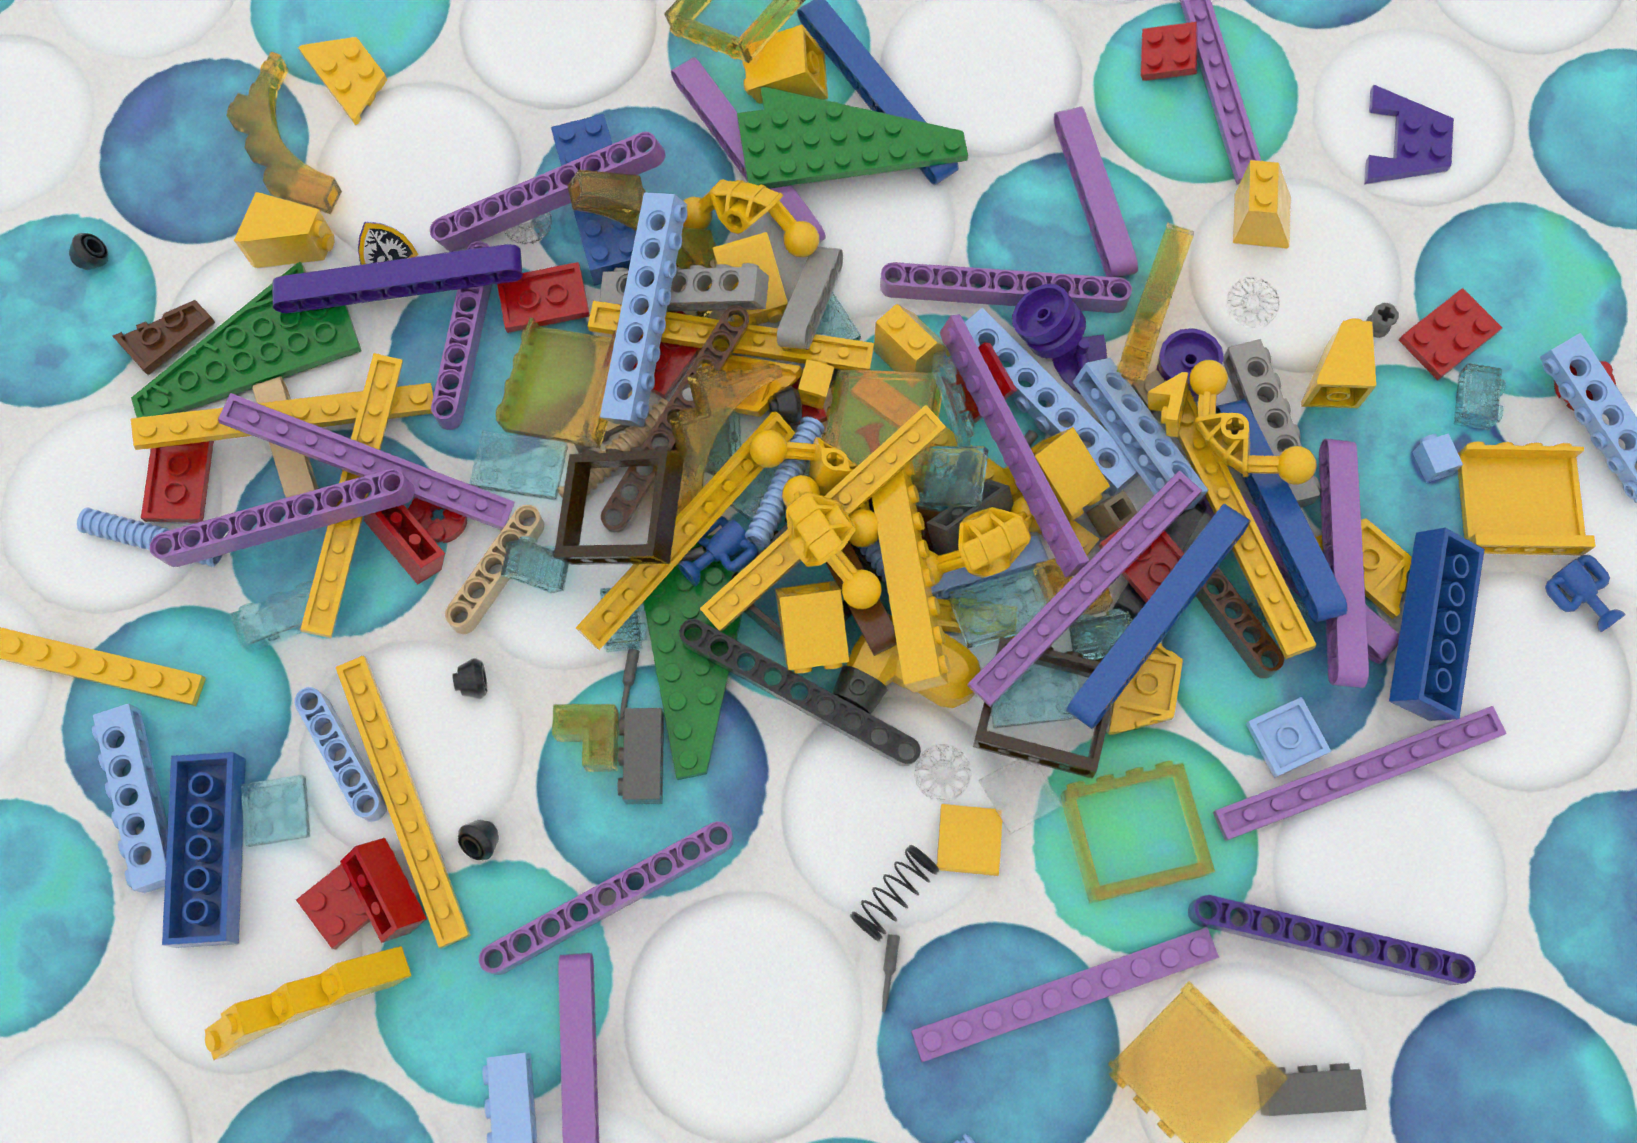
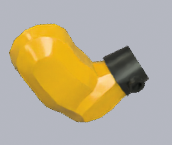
M888 614L891 622L893 623L892 615ZM944 632L945 643L941 644L943 655H947L951 672L947 673L948 684L917 692L940 707L955 708L970 701L975 695L968 687V683L981 669L979 660L972 651ZM862 634L853 647L849 662H847L846 666L842 667L832 693L871 714L887 692L886 686L894 682L908 689L903 683L897 645L874 656Z

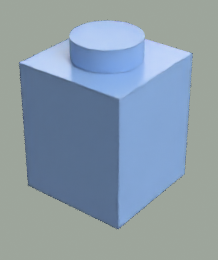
M1449 433L1439 437L1436 434H1431L1422 438L1419 441L1420 444L1412 452L1426 483L1453 475L1463 465Z

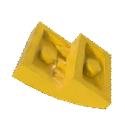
M941 804L937 847V866L939 870L998 876L1003 810Z

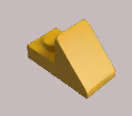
M1181 372L1147 393L1148 408L1150 410L1162 411L1161 424L1166 425V436L1178 437L1189 392L1187 372Z

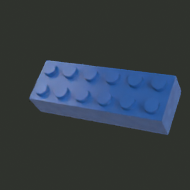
M604 114L551 127L561 166L612 145ZM622 181L571 203L594 286L602 284L603 272L614 271L615 268L629 269L637 228L624 182Z
M1446 527L1416 532L1389 702L1429 721L1460 719L1485 550Z
M234 752L171 756L162 932L163 946L185 948L239 944L246 759Z

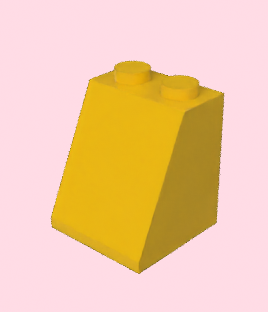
M802 24L744 43V56H742V63L746 73V79L743 81L746 93L751 95L758 104H763L761 87L773 88L822 100L828 99L825 52Z
M1250 160L1235 192L1233 243L1289 248L1291 196L1279 163Z
M255 192L234 241L252 267L263 268L325 260L328 251H331L334 246L335 236L319 209Z
M767 232L713 247L715 268L718 264L742 267V264L752 263L758 265L762 271L769 275L766 309L747 310L749 324L760 325L766 322L776 323L781 321L788 301ZM738 282L733 286L732 290L738 286ZM730 316L732 322L744 323L740 316Z
M898 304L894 305L875 322L874 352L912 389L950 356L942 339L917 315Z
M1358 318L1342 321L1324 349L1301 401L1302 407L1359 408L1376 387L1373 327L1371 321H1362Z
M1074 427L1041 440L1030 448L1068 521L1081 516L1084 513L1082 508L1086 505L1091 506L1103 498L1101 493L1110 487ZM1006 466L1002 470L1016 484L1009 467Z
M828 581L775 588L788 670H794V673H807L812 671V667L824 666V669H837L842 667V663L849 662L841 589L836 582Z

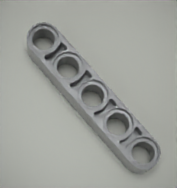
M817 247L816 251L808 256L779 323L777 331L778 346L798 349L810 348L842 270V249Z

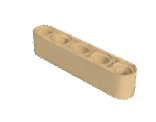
M281 376L253 385V392L257 403L291 399L287 386ZM269 442L286 498L319 489L309 457Z
M523 505L514 512L445 611V618L457 633L468 634L477 627L543 533L544 521L535 506ZM527 518H536L532 525L523 526V522ZM519 541L515 549H506L509 542ZM496 564L502 565V569L498 573H489L492 566ZM479 588L485 589L482 597L472 598L475 590ZM462 612L468 613L467 619L464 622H455L458 614Z

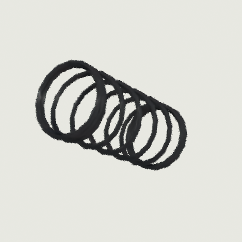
M909 845L905 849V855L915 869L905 863L894 862V867L904 882L892 875H883L885 884L896 897L881 888H872L873 895L885 910L870 901H861L864 911L875 924L855 911H852V914H850L851 919L878 942L881 941L880 939H883L879 932L886 934V931L867 910L864 903L876 908L893 921H897V918L881 901L875 890L884 893L903 907L908 908V905L890 886L886 877L895 880L914 894L919 895V892L900 872L897 864L906 867L930 883V880L908 855L909 853L921 866L932 874L937 875V872H939L938 866L913 845Z

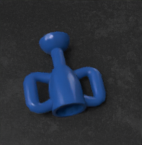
M720 516L697 542L706 548V552L693 563L681 561L677 565L686 579L696 587L700 583V571L713 561H721L724 568L728 571L736 572L755 559L758 549L753 542H749L746 539V531L738 522L733 519L729 522L725 517ZM721 525L722 528L711 539L705 538ZM743 548L747 549L735 560L730 561V557L737 554Z
M1581 555L1578 559L1573 560L1554 574L1552 579L1546 583L1545 590L1547 595L1564 612H1574L1581 603H1587L1600 617L1597 622L1600 632H1603L1626 615L1621 610H1609L1597 596L1598 590L1605 588L1609 584L1610 576L1597 559L1591 555ZM1584 565L1591 571V573L1598 579V581L1593 580L1591 574L1584 568ZM1558 585L1562 588V590H1563L1566 594H1568L1570 597L1573 598L1571 602H1570V601L1567 599V597L1559 590V588L1557 587Z

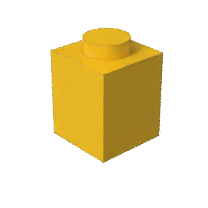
M806 359L798 388L801 404L823 409L834 370L833 366L820 360L812 361Z

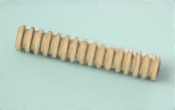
M663 398L658 400L659 404H654L652 410H649L644 427H627L625 429L626 433H620L618 435L619 439H613L612 445H606L605 449H618L626 452L630 451L633 447L641 448L669 401ZM673 412L668 416V423L671 424V419L676 420L678 418L677 412ZM601 450L598 453H606V450ZM591 468L587 495L591 493V489L595 490L598 487V483L602 484L604 482V477L609 478L611 476L610 472H616L618 468ZM565 485L563 487L559 486L557 488L558 493L562 498Z

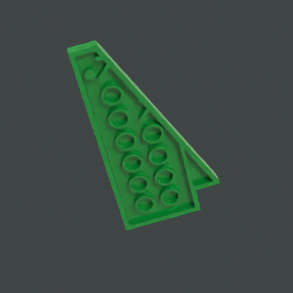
M761 87L764 110L737 113L747 181L756 185H764L768 189L968 161L964 131L773 88Z
M298 262L282 276L306 273L302 262ZM270 284L133 395L131 400L137 418L187 412L227 398L230 393L236 395L253 389V385L280 376L286 378L361 352L362 350L347 305L295 313H280L273 309L272 284Z
M715 534L708 535L705 538L711 539ZM696 543L691 549L701 547V545ZM713 561L700 571L701 579L696 587L686 579L678 565H676L643 601L677 780L707 774L730 672L686 648L679 634L681 625L688 619L700 620L718 630L700 608L732 579V575L735 573L724 568L721 561ZM742 614L722 631V633L736 641ZM690 628L686 632L685 638L692 642L697 641L701 638L702 631L698 628ZM717 642L712 646L711 651L716 656H723L728 652L729 647L723 642Z

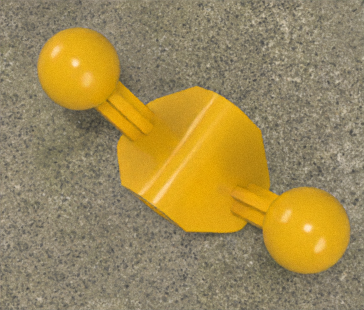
M722 179L702 198L689 197L683 200L687 204V219L683 224V228L689 232L696 233L705 230L712 220V211L714 209L718 219L724 226L736 234L744 232L768 212L785 232L783 236L784 246L791 255L800 258L810 256L819 245L817 229L809 222L796 221L779 201L783 194L768 189L761 184L746 183L743 180L726 181Z
M1204 360L1193 367L1190 372L1189 382L1192 390L1199 395L1195 428L1200 431L1205 439L1206 446L1212 448L1223 459L1226 466H1231L1243 474V477H1248V473L1279 474L1285 482L1293 485L1303 484L1313 477L1317 467L1316 459L1313 453L1305 447H1289L1279 456L1250 455V433L1247 418L1239 413L1216 414L1217 395L1225 389L1228 382L1226 369L1215 360Z
M764 430L757 433L750 443L752 459L756 464L764 468L776 467L784 459L810 460L809 477L818 484L820 495L823 497L858 466L843 451L829 445L819 437H815L813 444L786 442L780 433L774 430ZM867 500L849 516L856 529L849 542L857 547L871 546L879 539L877 531L878 520L875 513L870 510L869 500Z
M804 475L792 477L785 483L782 490L783 502L787 507L788 535L792 549L806 567L819 566L827 562L843 581L842 595L851 607L856 609L872 607L881 596V583L879 579L870 571L857 570L842 552V549L856 530L853 521L837 501L820 495L819 486L812 478Z
M1024 496L1015 501L1011 512L990 507L965 517L959 526V550L940 556L929 550L930 557L926 558L927 568L932 570L935 585L940 582L944 573L966 567L970 574L981 578L995 575L1008 569L1031 540L1030 532L1040 530Z

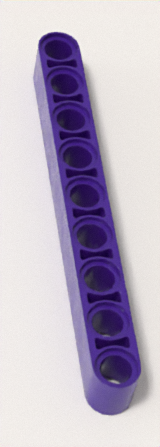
M504 244L279 276L272 281L273 309L280 313H295L514 282L523 277L521 249L516 245Z
M1201 896L1193 900L1188 908L1190 920L1201 927L1446 985L1468 983L1476 974L1474 962L1463 954L1217 896ZM1200 903H1206L1210 906L1212 915L1209 919L1203 918L1200 915ZM1232 910H1236L1241 914L1243 920L1241 926H1236L1231 922L1230 913ZM1263 917L1270 919L1273 923L1271 934L1266 933L1262 929L1261 921ZM1295 924L1304 930V939L1302 941L1297 940L1293 935ZM1326 932L1331 933L1335 938L1336 944L1333 949L1325 944L1324 936ZM1358 939L1362 940L1367 947L1364 956L1360 955L1356 950ZM1389 947L1394 948L1398 954L1396 963L1391 962L1387 956ZM1421 954L1428 958L1429 968L1427 971L1419 964ZM1453 962L1457 963L1461 970L1458 978L1451 972Z

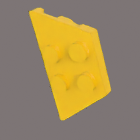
M357 37L299 46L298 48L303 57L352 122L357 125L361 121L360 114L366 105L371 106L376 93L386 83L385 73Z
M731 355L705 397V403L710 409L762 417L769 409L768 403L769 400L773 399V394L787 386H792L801 377L803 371L798 365ZM703 363L701 375H711L714 372L713 367L710 364Z
M1365 518L1361 520L1365 596L1390 618L1394 619L1400 613L1401 608H1399L1402 593L1405 592L1406 575L1410 570L1412 556ZM1315 535V538L1323 552L1322 535L1317 537Z
M1130 621L1126 623L1125 630L1130 625ZM1159 643L1113 703L1108 729L1109 735L1169 721L1174 718L1183 664L1181 657L1172 651L1166 650L1162 643Z

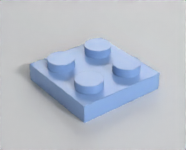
M1302 697L1246 723L1274 778L1331 752Z

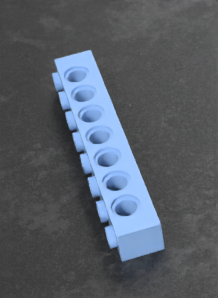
M644 192L600 413L601 418L613 424L644 427L645 419L649 414L648 403L651 390L655 384L654 372L656 362L660 358L659 347L661 336L666 327L665 316L667 306L671 301L670 290L672 280L677 271L676 259L678 250L682 245L681 234L683 224L687 219V204L675 194ZM638 362L637 367L633 370L634 365ZM632 390V394H631V396L628 398V394H629V392Z
M983 308L965 321L977 347L980 346L981 342L990 343L1000 361H1006L1012 365L1009 368H1005L1017 389L1011 397L1020 411L1023 413L1027 412L1034 419L1035 425L1043 433L1047 432L1050 436L1074 427L1081 440H1086L1091 444L1092 447L1087 448L1110 485L1103 493L1113 496L1121 492L1138 477L1139 473L1113 437ZM1027 381L1031 384V387H1023L1019 382ZM1039 401H1048L1051 407H1043L1039 404ZM1066 420L1071 424V427H1063L1058 421ZM1106 460L1112 467L1104 468L1099 464V461Z

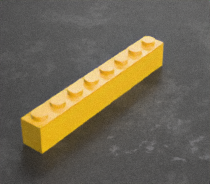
M911 461L872 496L874 513L878 520L877 531L903 683L910 691L917 692L948 684L947 673H950L951 669L946 654L943 655L941 644L945 643V635L941 625H938L936 615L940 614V608L937 598L932 596L931 586L935 585L932 570L927 568L926 558H929L930 554L926 541L922 540L921 530H924L925 526L921 513L917 512L916 503L920 499L916 486L912 485L911 476L915 474Z

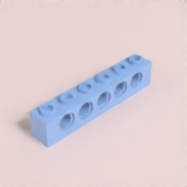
M1579 333L1539 358L1543 362L1542 366L1545 372L1552 376L1559 386L1560 395L1565 400H1568L1574 409L1576 419L1590 433L1593 445L1600 449L1607 459L1609 469L1617 474L1623 483L1624 492L1637 503V471L1635 469V463H1637V417L1582 334ZM1570 365L1576 369L1577 376L1571 373ZM1586 390L1592 393L1593 401L1587 397ZM1602 414L1608 417L1609 425L1604 423ZM1619 438L1625 443V450L1620 447L1618 443Z
M1111 358L1086 363L1073 380L1074 385L1152 493L1155 495L1180 470L1202 490L1201 494L1185 510L1194 508L1208 492L1207 487L1170 437L1166 436L1164 429Z
M128 703L94 714L95 725L92 726V733L100 745L101 754H99L98 759L101 768L106 772L108 782L105 783L107 796L113 802L114 811L111 816L115 827L119 829L121 840L118 842V848L122 857L125 858L128 868L125 871L126 882L132 890L147 893L165 887L168 824L141 710ZM124 735L123 744L116 748L117 740ZM131 763L130 772L123 777L124 767ZM137 792V801L130 805L129 799L131 795ZM141 821H144V830L137 835L136 827ZM148 850H151V859L146 864H143V855Z

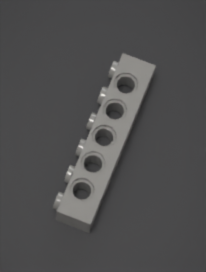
M752 263L742 264V267H732L726 264H718L716 268H706L700 265H691L690 269L677 267L670 290L671 301L667 306L666 312L726 310L733 305L742 306L746 310L766 309L769 275L762 271L758 265ZM615 268L614 271L603 272L600 302L622 305L629 269ZM738 282V286L732 290L733 286ZM712 283V286L710 287V289L707 290V287L709 286V284Z
M1261 339L1228 347L1224 354L1223 363L1237 401L1241 399L1247 401L1274 456L1281 454L1277 447L1285 449L1292 446L1302 447L1300 443V430L1292 422L1290 404L1286 398H1283L1280 390V378L1277 373L1273 372L1270 364V352L1267 348H1264ZM1248 370L1255 371L1259 377L1252 376ZM1258 395L1266 397L1268 402H1262ZM1267 421L1275 422L1278 428H1272ZM1315 476L1303 484H1289L1300 508L1312 505L1320 496L1321 487L1319 480Z

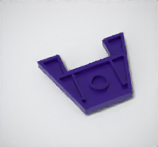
M1373 84L1370 90L1369 113L1396 116L1393 158L1369 155L1365 164L1364 185L1448 171L1452 166L1454 118Z

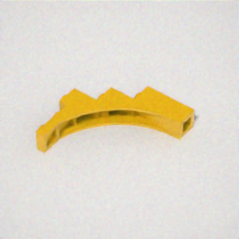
M399 946L335 963L321 974L285 983L271 994L234 1003L220 1013L221 1018L204 1030L206 1034L205 1045L211 1052L213 1060L226 1057L239 1047L297 1020L355 998L400 984L412 976L403 948Z

